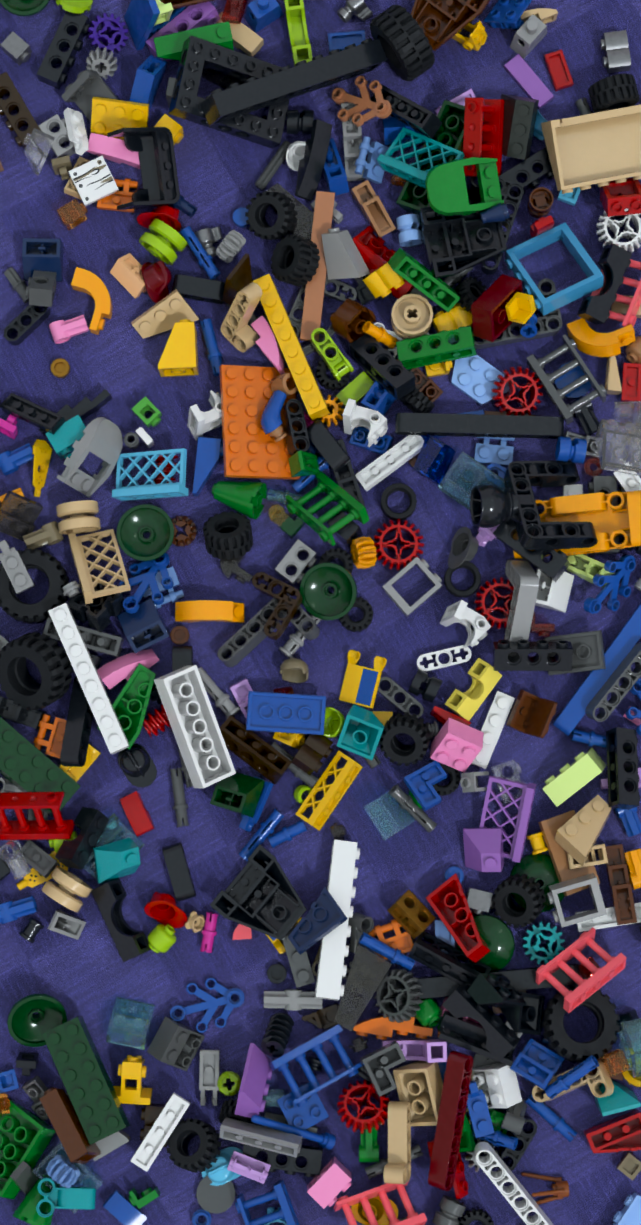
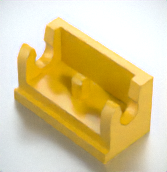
M89 743L84 766L65 767L61 764L59 768L77 783L101 753Z

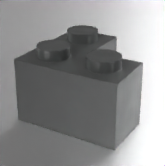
M396 1041L360 1058L369 1080L379 1097L397 1088L389 1069L406 1061Z

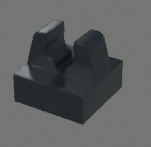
M19 1052L16 1068H22V1076H30L32 1069H36L39 1053Z

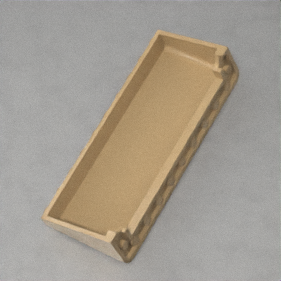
M641 104L541 123L557 190H562V194L573 192V188L580 187V190L591 189L592 184L602 187L609 185V181L613 180L617 184L627 182L626 178L633 177V180L641 179Z

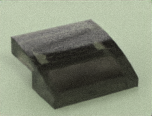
M8 491L0 506V532L24 541L22 536L32 533L35 528L34 522L43 509L42 504Z

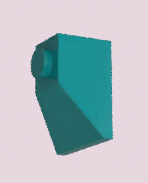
M353 704L347 714L336 746L373 760L384 726L371 711Z
M130 838L93 848L98 884L133 874L141 864L139 846Z
M612 1078L611 1080L614 1084L612 1095L602 1098L594 1096L602 1116L641 1107V1103L635 1093ZM601 1083L599 1088L600 1091L604 1093L606 1088L605 1085Z

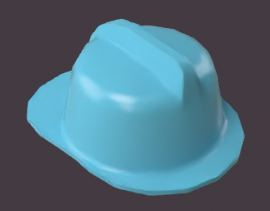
M227 1147L220 1150V1155H216L218 1160L216 1163L211 1162V1168H205V1171L201 1172L202 1177L208 1176L212 1181L210 1185L219 1186L241 1176L227 1170L234 1150L243 1154L242 1150L237 1147Z

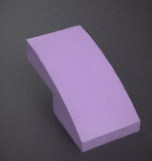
M247 678L229 688L247 720L248 693L253 690Z

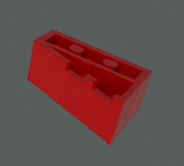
M636 1109L584 1130L583 1133L590 1150L593 1153L641 1150V1112Z

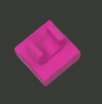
M10 414L6 421L0 418V433L15 439L18 434L16 426L17 417Z

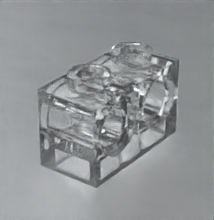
M511 760L491 767L494 777L521 782L519 774L522 771L519 762L515 763V760ZM505 766L512 769V775L509 778L502 774V769ZM496 783L500 793L504 788L500 783ZM518 788V794L514 796L515 799L522 795L523 788ZM507 792L500 796L502 804L512 801Z

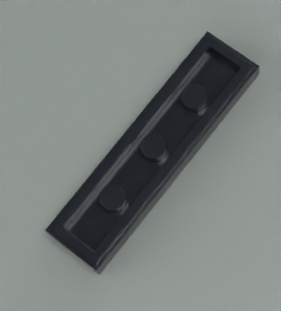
M13 393L0 405L3 411L53 435L66 421L63 416Z

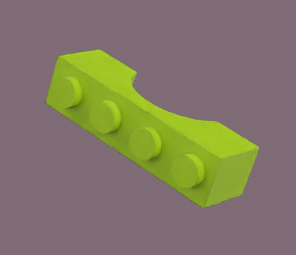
M283 0L294 66L303 60L310 62L313 56L308 37L303 0Z

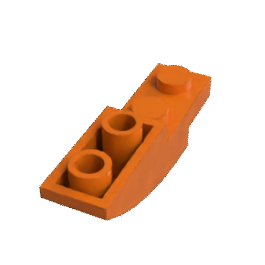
M383 1015L371 1017L353 1025V1031H357L356 1035L367 1037L369 1033L376 1035L375 1038L387 1040V1037L392 1038L393 1030H396V1034L408 1036L409 1032L416 1034L415 1037L427 1039V1036L432 1037L433 1028L414 1024L415 1017H411L409 1021L398 1023L396 1020L395 1022L389 1021V1016L383 1018Z

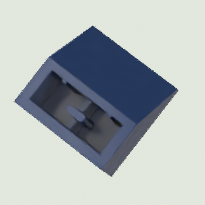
M23 238L22 261L25 281H28L29 277L33 276L34 270L57 272L56 282H62L64 245L61 239Z
M152 598L139 603V609L136 613L130 614L123 611L118 615L122 629L134 653L169 637V629L156 605L153 603Z

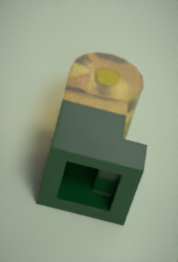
M276 504L270 507L268 512L270 520L291 539L304 526V522L299 517L295 521L289 517L281 505Z

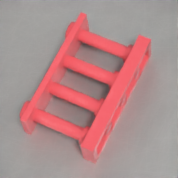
M630 259L629 267L641 270V262ZM623 276L622 284L637 289L633 298L616 293L617 298L615 301L630 306L626 315L609 311V319L623 322V327L630 324L634 327L637 319L636 314L641 304V279L639 281ZM602 288L593 291L591 296L598 295Z
M591 928L588 932L584 931L579 936V939L546 965H541L536 971V983L539 985L546 979L564 996L563 1009L568 1013L572 1012L626 967V956L620 953L616 957H612L595 942L596 930L594 928ZM589 946L607 962L606 965L602 968H597L581 951ZM575 957L592 973V976L588 979H583L566 963ZM560 968L578 984V987L573 991H569L552 974Z
M409 1181L406 1184L386 1183L351 1197L345 1195L338 1198L334 1205L335 1212L343 1209L349 1225H357L350 1206L360 1202L369 1224L378 1225L369 1203V1199L377 1196L380 1197L390 1222L389 1225H425L427 1222L425 1213L418 1215L414 1211L404 1187L408 1185ZM396 1189L408 1215L407 1219L403 1221L396 1218L387 1196L388 1192Z

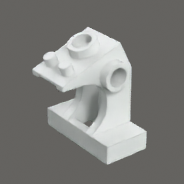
M210 391L208 401L213 408L210 411H200L197 404L189 408L187 426L195 440H198V437H203V433L222 426L221 397H219L220 394L218 392Z
M348 399L342 414L344 433L351 435L354 428L359 426L365 427L369 430L367 437L368 447L372 444L376 445L378 443L377 439L383 437L388 430L387 418L376 410L356 405V400Z
M460 600L446 608L440 624L445 627L454 623L463 624L468 632V638L464 647H473L478 645L479 641L488 635L486 631L491 628V625L483 615L468 608L467 602Z

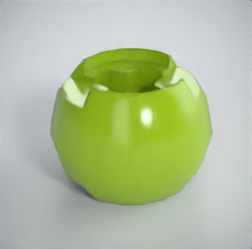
M233 1071L223 1072L217 1082L219 1091L225 1096L236 1095L240 1089L241 1078ZM227 1079H230L231 1082L235 1083L232 1085V1088H228L227 1085H224V1083L227 1082Z

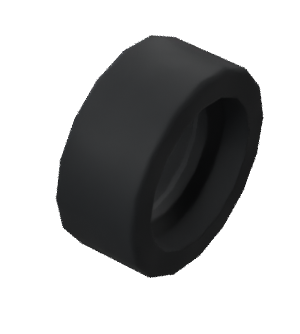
M402 483L388 486L382 493L380 501L383 513L388 518L396 521L397 519L405 520L410 517L415 511L417 503L416 494L413 489ZM394 491H402L409 497V507L402 513L393 512L388 507V497Z
M464 561L455 569L448 567L444 575L446 589L456 597L465 598L471 596L477 591L481 583L479 569L469 561ZM466 568L473 574L474 582L469 589L459 590L453 586L451 576L456 569Z

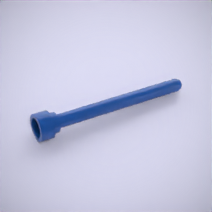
M258 1115L251 1117L253 1123L302 1136L305 1139L318 1142L324 1149L331 1150L335 1145L336 1137L334 1134L325 1132L320 1135Z

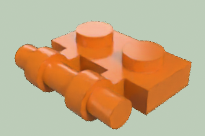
M125 178V180L114 179L117 187H124L123 191H117L98 200L97 209L135 213V209L117 210V206L132 202V194L134 192H130V189H138V181H131L129 178Z
M43 714L42 720L38 724L37 737H34V746L39 751H41L42 746H46V755L60 758L67 720L55 717L54 724H50V715ZM47 729L52 730L49 741L44 740Z
M395 919L390 920L391 922L388 924L374 926V929L368 933L372 937L378 936L381 942L394 949L398 948L403 954L410 952L414 945L407 931L401 933L400 927L402 926ZM394 930L395 936L384 938L383 933ZM375 952L378 962L388 960Z

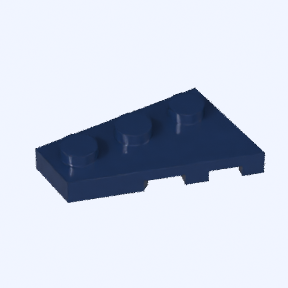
M326 887L323 888L322 894L316 902L312 903L311 909L306 916L301 918L288 936L300 955L348 919Z

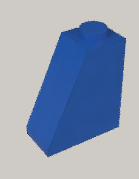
M150 55L137 68L129 101L149 104V110L151 109L165 72L167 61Z

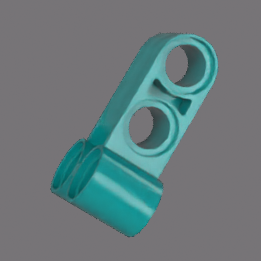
M44 1177L38 1183V1192L44 1196L36 1206V1211L41 1217L51 1216L55 1208L95 1209L96 1188H66L57 1186L56 1181L52 1180L51 1177ZM44 1181L52 1183L53 1188L50 1192L43 1191L42 1183ZM41 1203H50L51 1211L47 1213L41 1211Z

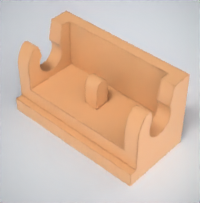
M128 253L118 258L110 273L136 299L142 292L145 293L147 290L141 272L142 265Z

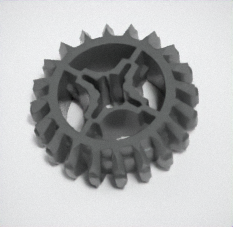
M405 969L388 970L380 976L381 980L376 982L378 988L373 989L377 992V995L373 997L377 999L375 1006L380 1007L378 1013L383 1014V1018L389 1016V1021L395 1022V1020L398 1023L409 1021L411 1017L417 1015L416 1011L421 1010L419 1004L424 1002L420 999V996L424 994L419 990L422 985L417 984L418 978L413 977V973L407 972Z

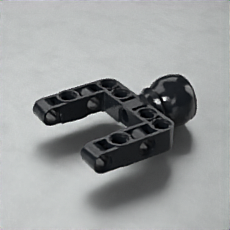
M514 461L509 463L504 475L506 489L502 491L495 485L481 484L474 486L471 491L470 515L474 526L491 528L497 526L502 521L509 522L512 519L516 526L519 542L525 549L589 548L598 542L594 526L591 522H541L531 486H540V488L562 487L563 485H572L580 481L576 464L571 461Z

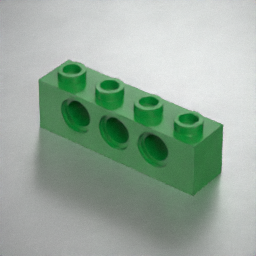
M399 248L388 261L393 271L445 311L449 312L460 300V296L452 287L440 278H435L430 270L402 248Z
M463 326L450 331L444 330L431 335L425 334L412 339L406 338L396 342L398 359L407 370L477 355L471 326Z

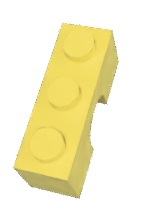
M480 658L476 660L468 671L472 678L471 687L466 692L455 689L445 703L456 715L470 721L502 677L498 671H494L492 665Z

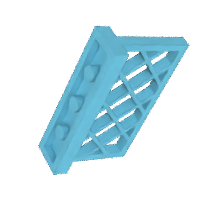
M180 448L120 454L117 461L116 489H112V497L120 501L188 496L189 488L185 487L187 449ZM176 454H181L180 461L175 465L171 461ZM162 455L165 460L158 466L154 461ZM142 457H146L149 461L142 468L138 462ZM129 458L132 463L125 469L123 467V459ZM170 463L173 469L166 475L162 470ZM153 464L156 471L149 476L146 470ZM136 466L140 471L133 478L129 472ZM178 472L180 474L179 482L173 483L170 478ZM161 473L165 478L160 484H156L154 479ZM144 474L148 480L143 485H139L137 481ZM128 476L131 480L126 487H122V480Z

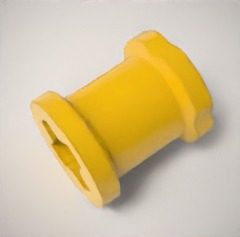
M542 832L526 836L530 840L533 849L532 855L548 850L545 846Z

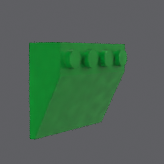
M6 1096L0 1102V1196L15 1199L20 1189L11 1179L10 1175L22 1161L26 1162L33 1170L56 1131L45 1121Z

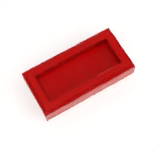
M562 49L545 54L544 60L555 91L573 86L574 83Z

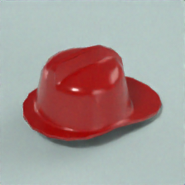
M168 205L157 206L152 212L141 213L137 216V222L148 229L155 218L165 222L177 232L182 227L178 221L179 210Z
M154 892L151 901L144 907V911L148 916L163 925L169 924L173 928L185 926L188 920L186 913L177 907L176 900L170 894Z

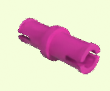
M206 912L205 926L201 932L203 938L200 951L212 953L214 936L217 935L215 930L218 913Z

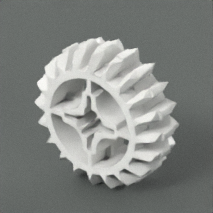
M604 210V216L599 217L598 220L600 222L596 225L599 228L596 231V235H601L598 241H604L602 247L615 244L626 251L628 249L630 253L634 252V248L639 249L641 243V218L639 216L641 213L608 217ZM615 217H625V218H624L623 220H621V221H618V220H615V219H614V220H611V219H613V218H615ZM630 220H631V221L633 222V224L635 225L636 232H634V229H632V228L630 227V225H629V221H630ZM625 223L624 231L618 236L620 227ZM607 226L610 227L609 230H611L614 233V238H611V236L609 235L607 231ZM622 238L632 239L629 242H618Z

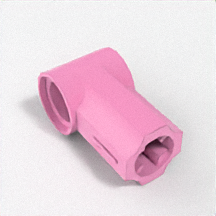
M84 315L66 321L58 320L49 324L55 344L67 342L71 337L89 331Z

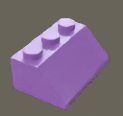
M250 1043L235 1109V1115L251 1118L253 1115L259 1116V1112L264 1113L266 1100L262 1099L263 1095L267 1096L270 1084H266L267 1079L271 1080L272 1069L269 1068L271 1059L254 1043Z

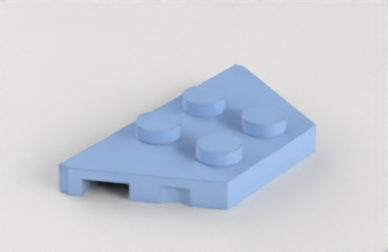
M478 355L455 360L451 384L482 406L493 400L492 396L497 395V393L491 391L493 388L497 389L493 382H500L497 376L502 375L504 377V374ZM508 382L504 387L503 394L509 391Z

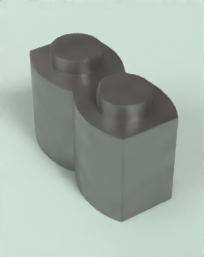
M626 30L603 33V37L600 39V49L604 50L605 54L602 57L603 68L607 69V73L629 71L631 68V57Z

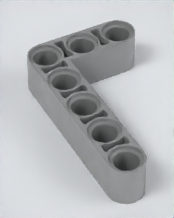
M508 559L505 566V574L513 585L514 590L504 640L518 642V640L529 639L539 589V577L528 561ZM512 652L509 654V656L513 657L516 656L518 653Z

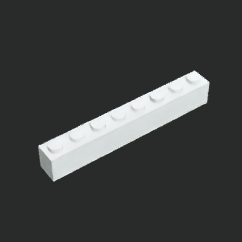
M64 603L48 610L110 754L113 755L129 748V742L69 605Z
M334 839L332 844L327 890L348 919L321 939L314 998L338 1001L340 996L343 997L344 985L341 982L342 977L346 976L347 965H344V957H348L349 945H346V939L351 934V926L348 925V921L353 916L354 906H350L351 898H355L356 887L353 886V879H357L358 867H355V860H359L360 848H357L358 842Z

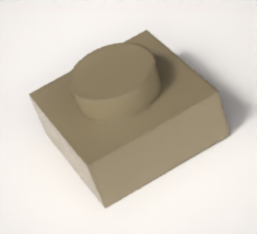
M627 1152L616 1168L633 1181L641 1171V1161Z

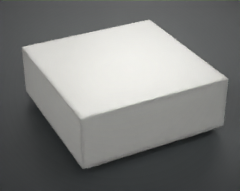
M142 427L135 431L149 449L154 445L153 439Z

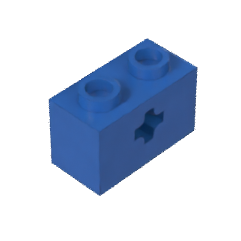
M375 381L360 403L363 407L376 410L384 416L395 401V398Z

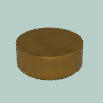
M55 359L51 364V372L57 378H64L70 373V365L65 359Z

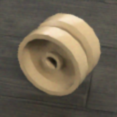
M412 293L403 295L392 307L391 325L393 331L402 339H412L427 334L432 324V306L421 295Z
M72 501L56 506L57 516L64 519L58 523L60 534H84L101 529L100 519L94 516L99 512L97 501Z
M56 866L51 876L59 885L52 881H47L42 891L59 904L78 913L83 903L76 895L87 898L93 889L78 876Z

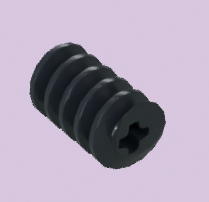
M276 1013L269 1020L263 1040L261 1041V1048L271 1057H281L284 1054L290 1033L293 1030L292 1027L294 1026V1021L289 1015Z

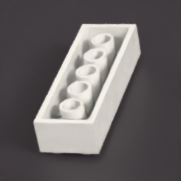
M197 665L184 666L154 679L193 788L204 789L236 774Z

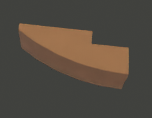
M368 180L350 190L362 213L379 238L396 229L379 196L375 194Z

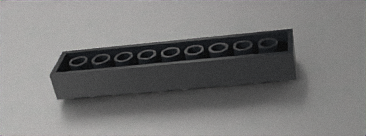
M369 38L362 41L358 46L354 43L346 46L345 50H333L325 57L321 54L313 57L310 62L303 60L296 63V66L292 68L288 65L280 68L277 73L273 74V71L263 74L259 79L252 77L245 80L244 84L239 85V82L229 85L226 90H222V88L216 89L211 92V95L206 96V100L201 104L207 122L211 126L373 71L387 61L379 39L372 41Z

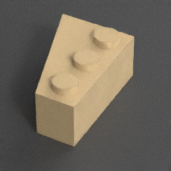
M599 795L595 796L560 827L555 836V841L582 867L606 824L612 809Z

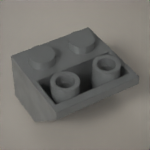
M165 1016L147 1052L160 1062L187 1071L205 1036L179 1021H174Z

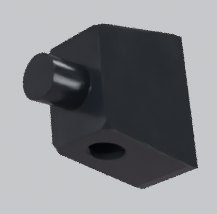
M341 511L324 523V525L329 528L346 516V514ZM353 520L334 533L349 548L353 539L363 535L360 527Z

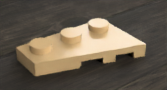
M175 289L133 320L131 324L144 339L173 329L174 324L180 320L189 319L191 322L200 319L179 291Z

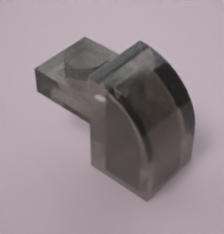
M246 554L231 560L220 559L221 570L228 580L234 574L236 575L234 579L243 585L246 582L250 585L253 576L239 567Z

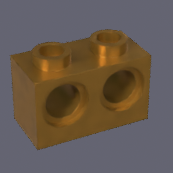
M410 890L399 897L387 910L413 939L420 935L436 918Z

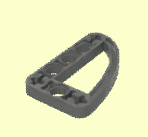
M326 276L325 296L344 303L346 300L345 294L340 293V296H337L340 287H342V292L348 293V291H351L353 298L349 297V299L356 301L357 292L354 287L335 279L328 280V276ZM329 283H333L337 289L335 292L330 293L326 290V286ZM306 285L301 286L289 314L290 321L297 330L296 335L298 338L301 333L302 319H296L294 312L297 310L303 311L304 302L301 300V296L305 293ZM331 324V326L326 331L332 338L335 332L333 331ZM323 335L319 337V342L325 340ZM312 343L302 348L305 356L316 351Z

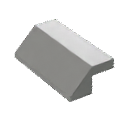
M228 1117L224 1119L220 1126L219 1136L222 1139L296 1158L298 1153H300L303 1138L302 1136Z

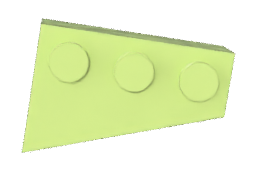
M590 748L585 753L582 751L574 758L576 761L571 765L567 763L559 770L560 774L556 777L552 775L544 781L546 785L542 789L556 807L598 776L607 766L593 748Z

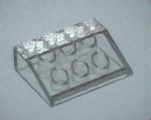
M601 419L595 436L601 469L641 476V426L633 423H621L613 419Z

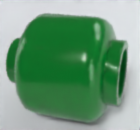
M432 998L421 999L424 1002L419 1004L421 1010L416 1011L417 1015L415 1018L423 1027L433 1028L439 1024L442 1018V1010Z

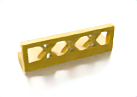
M338 750L295 815L320 831L363 767ZM341 757L347 760L343 768L337 769V763ZM334 774V782L327 785L326 779ZM323 791L324 797L316 801L315 795L317 792ZM308 807H313V813L309 819L302 815Z

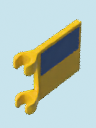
M349 650L347 656L348 664L339 700L373 709L381 674L387 659L376 656L374 658V669L356 665L361 653Z

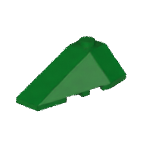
M229 22L207 25L153 38L157 58L180 61L184 41L190 36L234 50Z
M140 663L112 705L129 742V750L141 733L156 676L154 672Z

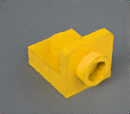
M452 360L425 366L426 376L430 378L449 374L450 368H453Z
M275 732L273 739L299 750L305 742L306 734Z

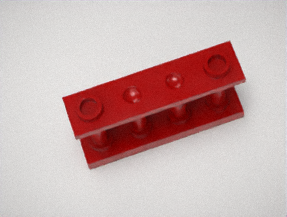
M465 98L463 153L465 156L463 158H481V152L482 158H497L496 165L499 177L502 165L504 100ZM476 165L463 166L465 176H477Z
M64 792L0 793V840L70 839L75 826L73 824L74 821L63 820L59 809L65 795ZM51 808L55 820H45L41 809ZM4 809H14L18 820L8 821ZM22 809H33L36 820H26Z

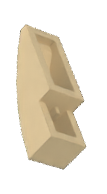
M224 12L219 14L220 20L217 23H230L233 46L237 49L240 48L248 56L253 57L264 45L263 38L232 16Z

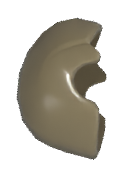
M289 658L280 665V674H282L284 681L303 683L308 680L309 668L303 660Z

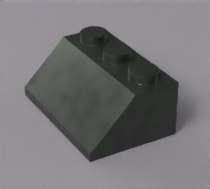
M501 94V99L504 100L502 155L525 160L530 157L539 100Z

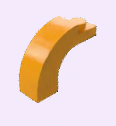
M76 267L71 286L73 290L86 293L95 300V310L89 329L91 333L99 335L100 330H103L105 326V319L103 318L111 319L113 308L110 294L103 281L97 275Z
M583 318L566 324L568 337L574 340L578 350L590 356H616L621 354L620 347L627 346L636 341L632 324L609 333H599L592 330Z
M217 600L175 602V622L220 621L244 623V603Z

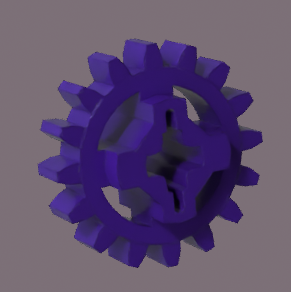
M103 13L102 18L99 15L96 16V21L92 20L90 23L93 27L88 28V32L92 33L88 36V39L93 40L91 46L96 45L101 50L106 47L109 52L113 51L114 53L115 50L119 53L121 51L120 47L124 48L126 46L123 41H127L129 38L124 35L128 32V29H123L126 23H120L119 16L114 19L113 13L109 17H107L106 13ZM102 23V30L96 32L98 25ZM106 31H107L109 34H112L110 38H109L108 35H105V34H104ZM120 37L119 42L114 45V39Z

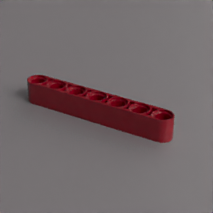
M451 1051L447 1059L428 1176V1184L444 1191H450L454 1184L473 1068V1057L457 1051Z

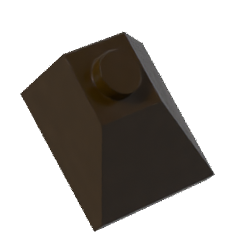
M246 253L226 278L222 301L229 305H232L240 290L253 282L249 254Z

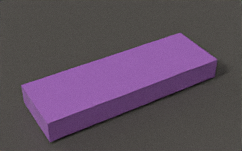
M519 54L504 65L505 70L530 99L539 100L538 109L554 98V95Z

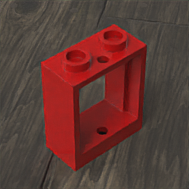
M627 178V182L617 184L613 180L609 181V185L600 187V201L607 216L641 213V184L639 180Z

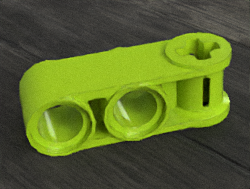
M323 328L315 329L311 334V343L328 366L334 378L339 382L342 376L348 372H353L354 369L327 331ZM316 334H322L325 340L323 342H317L314 339V336ZM332 349L336 355L333 358H329L325 354L326 350Z

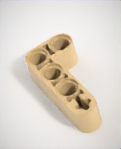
M254 282L237 293L220 328L222 335L240 352H246L259 339L257 333L248 325L263 294L261 287Z
M597 1060L599 1066L597 1067L596 1074L590 1071L579 1082L573 1083L570 1089L560 1092L553 1099L586 1084L589 1085L595 1097H608L614 1092V1084L605 1064L601 1060ZM570 1070L565 1071V1072H563V1073H561V1074L555 1076V1077L552 1079V1081L549 1083V1085L552 1084L553 1082H555V1081L557 1080V1077H558V1076L564 1075V1074H566L567 1072H569ZM601 1083H603L606 1088L604 1093H602L599 1088ZM537 1085L532 1089V1097L535 1101L546 1102L553 1100L546 1093L542 1095L544 1090Z
M389 1101L388 1163L384 1166L383 1179L384 1183L406 1184L411 1177L410 1102Z

